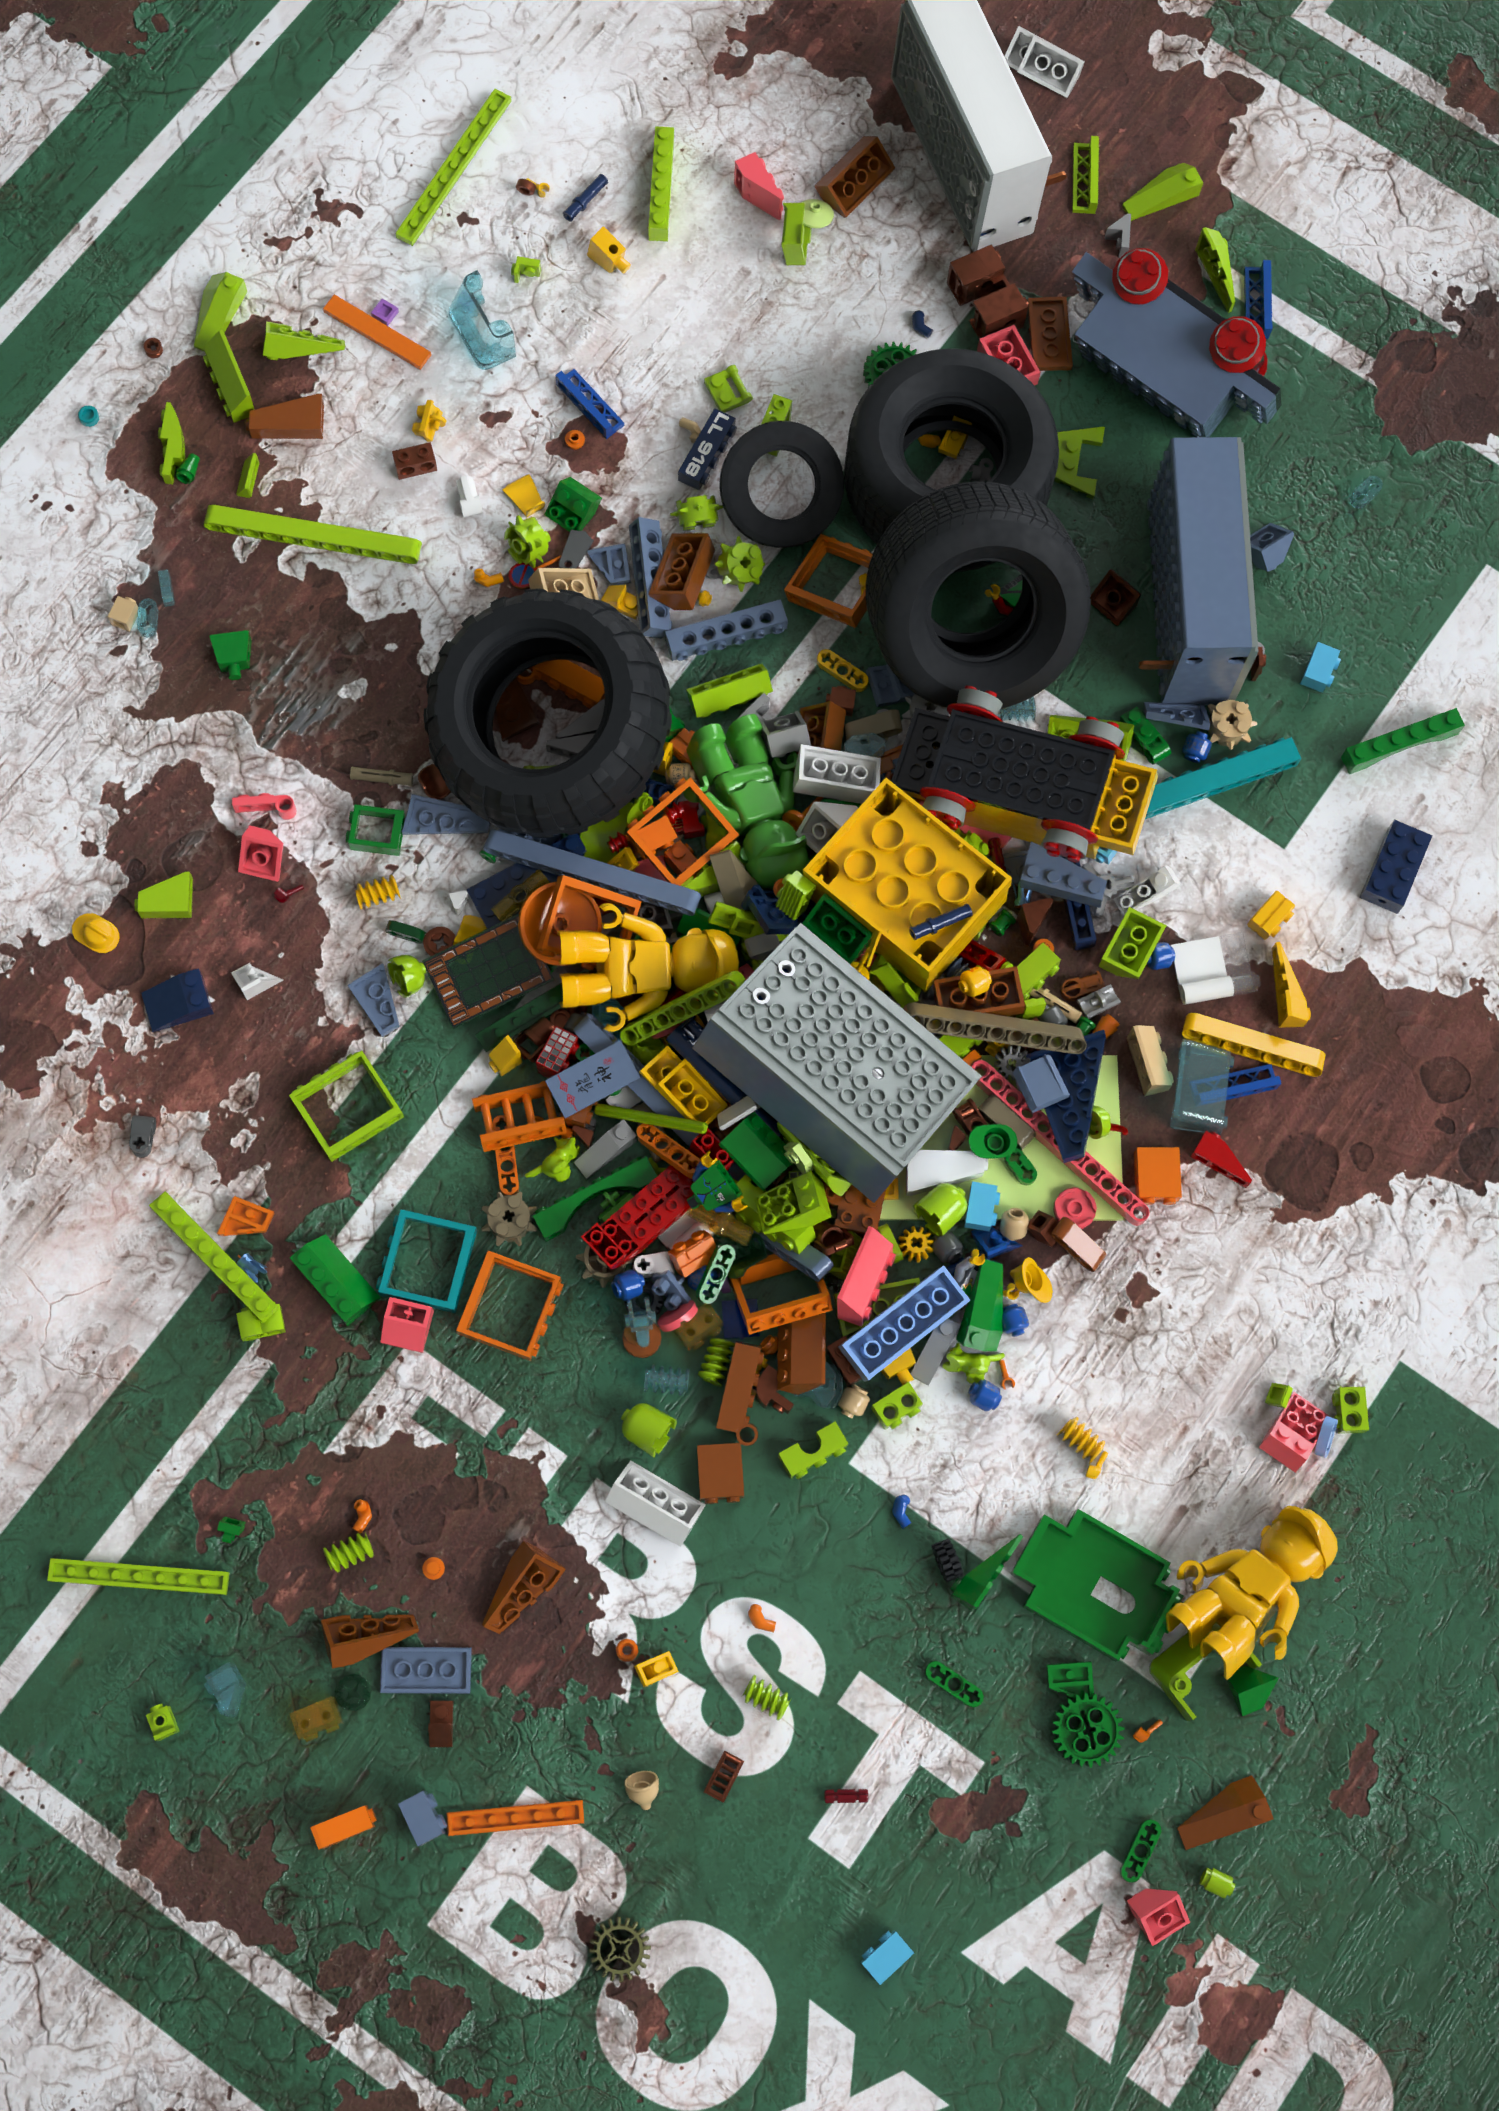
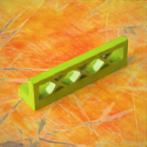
M1091 136L1089 144L1074 143L1072 213L1095 214L1098 205L1099 136ZM1078 150H1088V155L1083 159L1078 154ZM1082 164L1088 169V172L1084 175L1078 171ZM1082 181L1088 186L1083 192L1077 187ZM1083 198L1088 203V207L1077 206V201Z

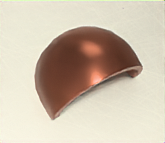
M434 764L424 767L419 772L418 781L423 792L428 797L442 799L451 793Z

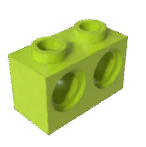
M907 1382L874 1403L871 1409L885 1430L889 1427L893 1430L903 1423L901 1419L909 1416L912 1418L921 1412L919 1408L923 1403L911 1384ZM903 1397H910L913 1405L905 1407L901 1399ZM886 1408L892 1409L895 1417L892 1419L886 1418L883 1410Z
M1339 1387L1334 1390L1332 1404L1336 1406L1334 1418L1338 1419L1336 1427L1338 1428V1434L1367 1432L1369 1430L1365 1387ZM1345 1394H1348L1352 1397V1405H1349L1345 1402ZM1347 1416H1351L1355 1420L1354 1426L1347 1424Z

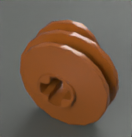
M635 1318L627 1323L624 1329L623 1345L626 1351L634 1357L646 1358L652 1356L661 1344L660 1328L649 1318ZM641 1333L642 1336L646 1334V1341L643 1342L641 1340L638 1342V1334Z

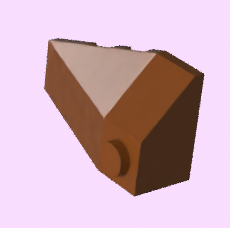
M523 1541L510 1559L482 1626L500 1634L520 1617V1612L529 1604L531 1606L537 1602L536 1598L545 1590L548 1592L554 1587L566 1570L565 1567L541 1549Z
M341 1615L321 1620L327 1656L332 1669L355 1664L419 1632L414 1615H386L384 1618H372L371 1615H364L362 1619H351L350 1615Z
M1250 1775L1227 1785L1224 1790L1178 1826L1177 1830L1184 1849L1188 1850L1257 1826L1274 1818L1265 1795L1254 1777Z

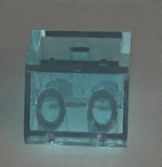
M228 1662L204 1676L207 1681L204 1685L208 1693L216 1697L218 1702L215 1705L221 1715L224 1714L226 1717L234 1718L238 1715L246 1683L237 1666Z

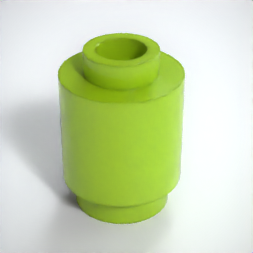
M1206 1867L1199 1882L1200 1885L1204 1886L1205 1890L1222 1898H1225L1227 1895L1231 1896L1235 1888L1233 1877L1215 1868L1209 1869Z

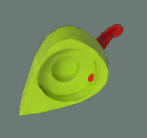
M1099 1106L1093 1107L1088 1134L1091 1138L1100 1139L1107 1136L1110 1131L1121 1132L1122 1135L1128 1134L1127 1128L1110 1122V1115L1105 1109Z

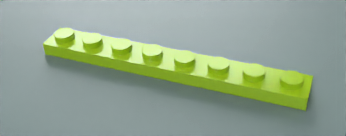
M166 1191L149 1205L163 1222L262 1323L279 1310V1307Z
M50 1558L47 1581L227 1595L230 1573Z

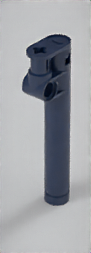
M694 1015L679 1025L667 1037L666 1041L684 1059L686 1058L696 1071L732 1106L748 1095L692 1049L704 1030L695 1020L696 1016ZM762 1107L754 1111L779 1138L782 1136L777 1127L778 1121Z

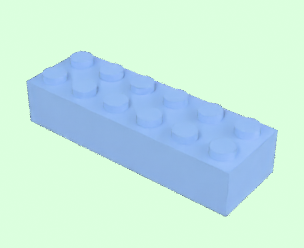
M942 1266L840 1344L838 1348L864 1382L868 1381L967 1304L970 1299L945 1266Z

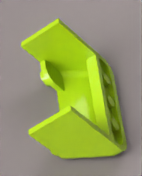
M1215 1623L1210 1632L1218 1631L1221 1626ZM1188 1632L1153 1659L1149 1665V1671L1185 1720L1191 1721L1196 1716L1183 1698L1190 1693L1192 1683L1185 1672L1202 1660L1203 1657L1200 1654V1643L1193 1649L1189 1646ZM1253 1652L1246 1660L1249 1667L1253 1669L1262 1665Z

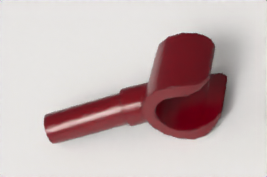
M301 884L286 892L280 887L274 892V897L280 903H285L289 896L303 890L304 887Z

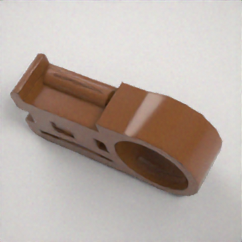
M1096 971L1095 974L1080 979L1077 977L1066 980L1061 987V995L1067 1001H1075L1105 987L1100 972ZM1067 984H1074L1072 986L1064 988ZM1073 989H1079V994L1076 996L1066 994V992Z

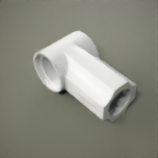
M460 477L456 480L463 517L483 513L473 477Z

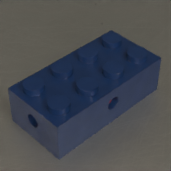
M1394 819L1388 827L1359 898L1398 914L1405 905L1433 835Z

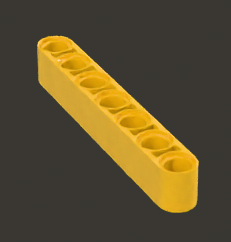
M1198 1013L1186 1015L1182 1035L1188 1040L1304 1075L1318 1077L1322 1074L1325 1053L1319 1049Z

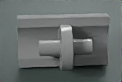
M1111 984L1077 1001L1085 1017L1088 1019L1121 1003Z

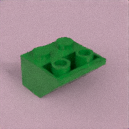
M568 477L559 481L544 515L569 532L571 530L582 531L595 515L602 497L572 477Z

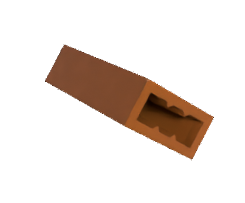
M314 394L252 410L249 413V419H246V430L250 431L252 439H323L322 394Z

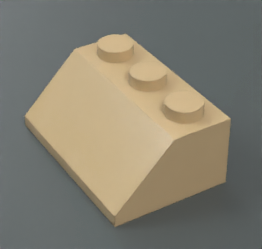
M1133 1026L1127 1036V1041L1144 1096L1169 1091L1174 1080L1171 1071H1168L1166 1067L1167 1056L1161 1050L1159 1032L1155 1031L1154 1026Z

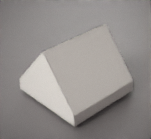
M465 890L449 893L451 904L455 914L458 916L469 900L468 893Z

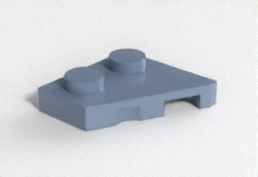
M625 543L587 550L589 557L610 585L631 583Z

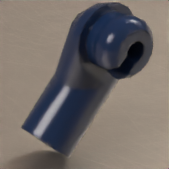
M920 310L915 311L911 317L913 329L929 338L933 329L924 324V312Z

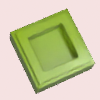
M1272 1383L1265 1403L1270 1406L1286 1408L1293 1388L1289 1385Z

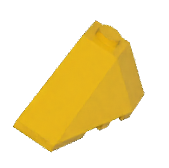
M1276 942L1272 947L1279 1028L1304 1027L1308 1020H1310L1311 1011L1310 1008H1307L1306 999L1281 943Z

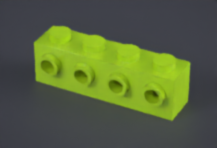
M761 663L688 688L686 691L692 712L697 718H704L710 716L713 712L728 710L730 706L745 704L753 698H759L763 693L768 695V693L773 692L768 670Z

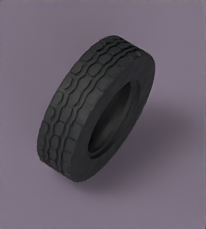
M773 421L752 428L742 435L730 448L722 465L719 491L723 508L739 532L758 544L774 548H786L805 544L818 537L829 527L842 504L845 483L840 459L824 436L798 422ZM784 450L799 455L807 462L814 475L815 490L810 504L801 514L790 519H774L766 516L756 508L749 495L748 478L753 465L761 456L772 451Z

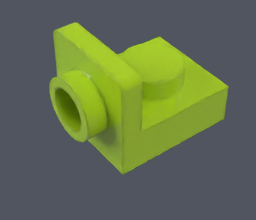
M517 256L516 264L513 263L511 268L514 282L519 283L521 274L528 277H540V260Z

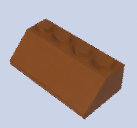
M863 136L814 187L824 202L846 218L896 167L877 136Z
M708 533L671 534L650 588V597L673 610L694 609L715 553V547Z
M831 701L800 708V714L807 725L811 746L841 751L846 710Z
M826 1312L778 1326L777 1390L800 1395L824 1385Z

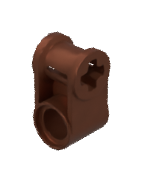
M971 1098L967 1100V1103L958 1108L955 1107L952 1111L955 1119L962 1126L968 1137L972 1131V1126L987 1125Z

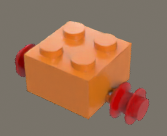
M672 802L671 808H664V814L661 818L636 832L654 854H656L655 849L657 848L661 851L675 844L673 840L678 838L671 824L675 825V819L677 818L683 820L685 812L682 806ZM617 832V837L614 839L611 836L608 837L607 845L612 853L616 852L618 854L619 849L629 846L636 859L640 857L642 860L647 859L627 834L623 835Z

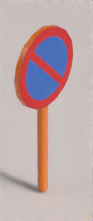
M562 555L535 568H532L529 564L525 565L523 562L520 564L516 563L509 571L510 583L520 589L529 588L528 579L538 568H545L559 561Z

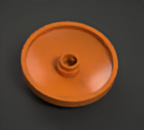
M552 882L538 887L526 898L519 913L518 929L525 948L533 957L548 965L567 966L559 964L560 956L548 957L542 954V950L537 949L556 882ZM565 887L547 943L560 949L561 941L557 931H602V917L594 898Z

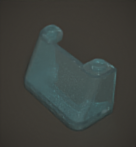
M478 270L465 276L449 307V316L476 365L482 370H488L516 357L514 332L504 320L489 322L480 306L485 303L481 291L483 279Z
M1182 1039L1178 1053V1073L1170 1128L1203 1133L1205 1131H1212L1221 1135L1222 1129H1226L1228 1123V1116H1224L1229 1068L1233 1069L1235 1057L1231 1056V1051Z

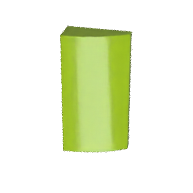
M777 1122V1127L782 1136L788 1142L800 1143L812 1160L813 1170L835 1194L842 1196L852 1184L782 1124Z

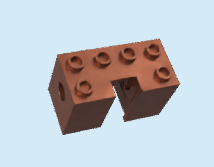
M992 244L950 262L947 285L959 306L973 301V305L976 308L975 316L969 320V323L979 339L1012 325H1015L1017 330L1023 328L1029 308L1027 299L1022 297L1015 283L1010 285L1004 275L1005 266L1001 261L1000 253L997 250L995 251Z

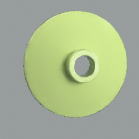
M808 199L801 202L805 204L803 219L805 226L823 228L833 221L834 211L826 202L818 199Z

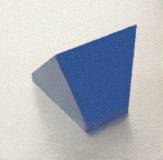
M992 1225L990 1232L977 1229L971 1231L978 1249L985 1254V1259L988 1260L1023 1246L1016 1241L1008 1240L1001 1232L993 1228Z

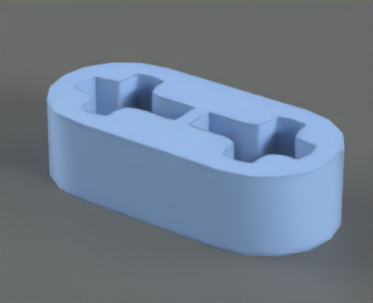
M1329 1416L1325 1417L1316 1444L1315 1455L1324 1458L1328 1456L1338 1419Z

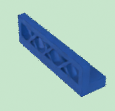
M1263 260L1261 267H1245L1244 269L1245 317L1256 321L1263 329L1266 339H1269L1272 331L1271 260ZM1249 273L1259 274V280L1257 282L1252 281L1249 278ZM1253 289L1260 294L1256 300L1249 293ZM1253 306L1260 310V314L1256 317L1250 312Z
M575 369L566 375L562 370L555 375L556 385L606 439L625 426L621 418ZM572 377L579 381L578 387L570 380ZM582 392H589L591 400H588ZM594 405L602 406L604 408L603 414ZM607 419H614L617 424L612 427V424Z
M1268 1064L1192 1081L1190 1085L1196 1106L1199 1107L1275 1090L1281 1085V1080L1279 1076L1275 1077L1272 1065ZM1268 1071L1269 1078L1262 1080L1256 1078L1259 1072ZM1239 1076L1251 1079L1249 1083H1236ZM1221 1080L1231 1084L1227 1088L1219 1089L1216 1087ZM1204 1084L1211 1088V1091L1199 1094L1197 1086Z

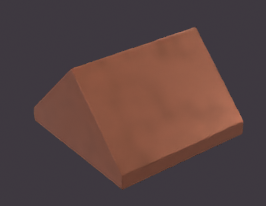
M1110 569L1091 594L1090 599L1091 604L1118 626L1137 607L1141 593Z
M1046 898L1021 905L1017 920L1026 946L1029 947L1047 916L1054 899Z

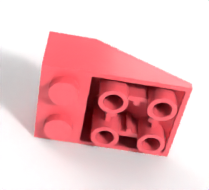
M756 152L736 160L734 184L743 199L780 220L784 195L782 190L776 187L773 175L767 172L763 159L759 158Z
M1293 1392L1287 1407L1281 1410L1259 1448L1296 1473L1308 1459L1318 1440L1322 1423L1325 1417L1329 1415Z

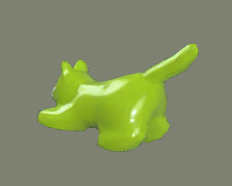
M706 812V815H702L700 819L701 824L704 825L707 831L705 847L709 850L728 832L719 826Z
M555 1137L556 1149L544 1159L542 1165L526 1173L525 1177L531 1178L544 1173L546 1176L554 1178L557 1182L569 1179L571 1170L568 1163L576 1158L580 1152V1146L575 1145V1137L566 1139Z
M958 1342L955 1347L946 1353V1358L949 1361L944 1362L942 1367L949 1372H964L967 1376V1382L970 1384L978 1383L984 1379L990 1362L1003 1359L1005 1354L984 1355L981 1353H966L962 1351Z

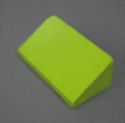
M252 453L244 461L236 493L237 496L246 498L252 496L260 464L256 453Z

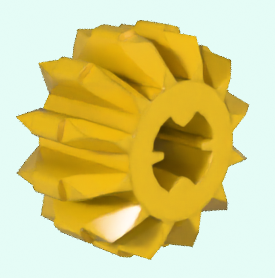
M912 1226L911 1233L905 1229L903 1231L904 1236H899L898 1240L901 1244L898 1246L900 1250H904L902 1252L903 1257L907 1254L909 1255L908 1262H911L913 1257H915L916 1262L920 1263L921 1257L927 1260L929 1257L927 1253L933 1252V1248L930 1246L934 1240L928 1239L931 1235L930 1232L922 1234L924 1231L923 1227L919 1229V1232H916L915 1226ZM913 1242H914V1243L919 1242V1243H920L919 1248H918L917 1246H915V1247L913 1248V1247L911 1246L912 1243H913Z

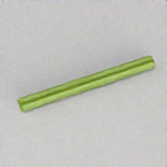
M597 1104L595 1106V1114L599 1116L699 1134L707 1133L708 1124L706 1122L605 1104Z

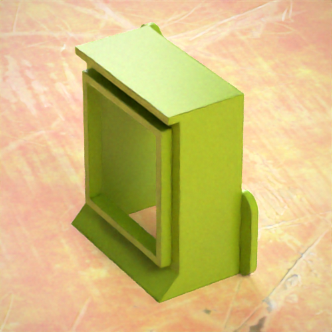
M783 203L785 215L781 245L786 264L806 265L807 246L811 242L812 228L803 224L805 204Z
M877 954L869 973L877 976L895 1001L900 1004L901 1008H904L908 1003L918 1002L922 989L887 962L882 955Z

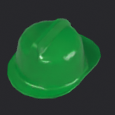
M981 1125L971 1131L969 1146L972 1152L980 1158H1004L1010 1156L1015 1151L1018 1139L1016 1133L1007 1125Z

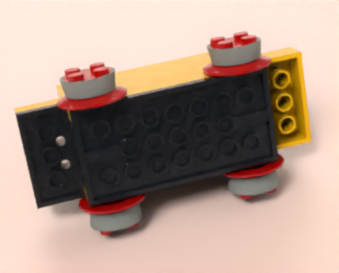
M968 685L964 689L959 690L957 703L948 705L947 711L950 716L915 708L891 782L910 797L925 800L923 807L950 829L958 830V827L968 825L1024 841H1032L1042 845L1047 850L1048 855L1053 857H1059L1060 855L1076 863L1080 859H1085V857L1096 859L1099 847L1134 855L1158 774L1157 769L1120 760L1125 756L1124 751L1119 747L1124 733L1119 729L1117 723L1110 721L1105 723L1095 717L1087 716L1085 720L1080 721L1078 734L1071 735L1068 739L1002 722L997 715L1003 703L996 698L997 694L992 691L983 692Z

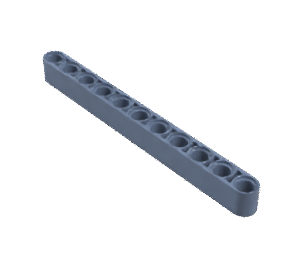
M495 829L490 830L483 847L485 852L493 856L555 875H565L689 916L695 914L701 898V894L695 890Z
M589 1013L573 1029L575 1034L594 1053L619 1041L611 1032L603 1029L605 1026ZM625 1047L639 1073L644 1065ZM640 1073V1079L627 1085L656 1114L686 1119ZM672 1129L689 1147L692 1140L699 1135V1133ZM735 1162L728 1170L730 1176L736 1181H739L746 1174Z

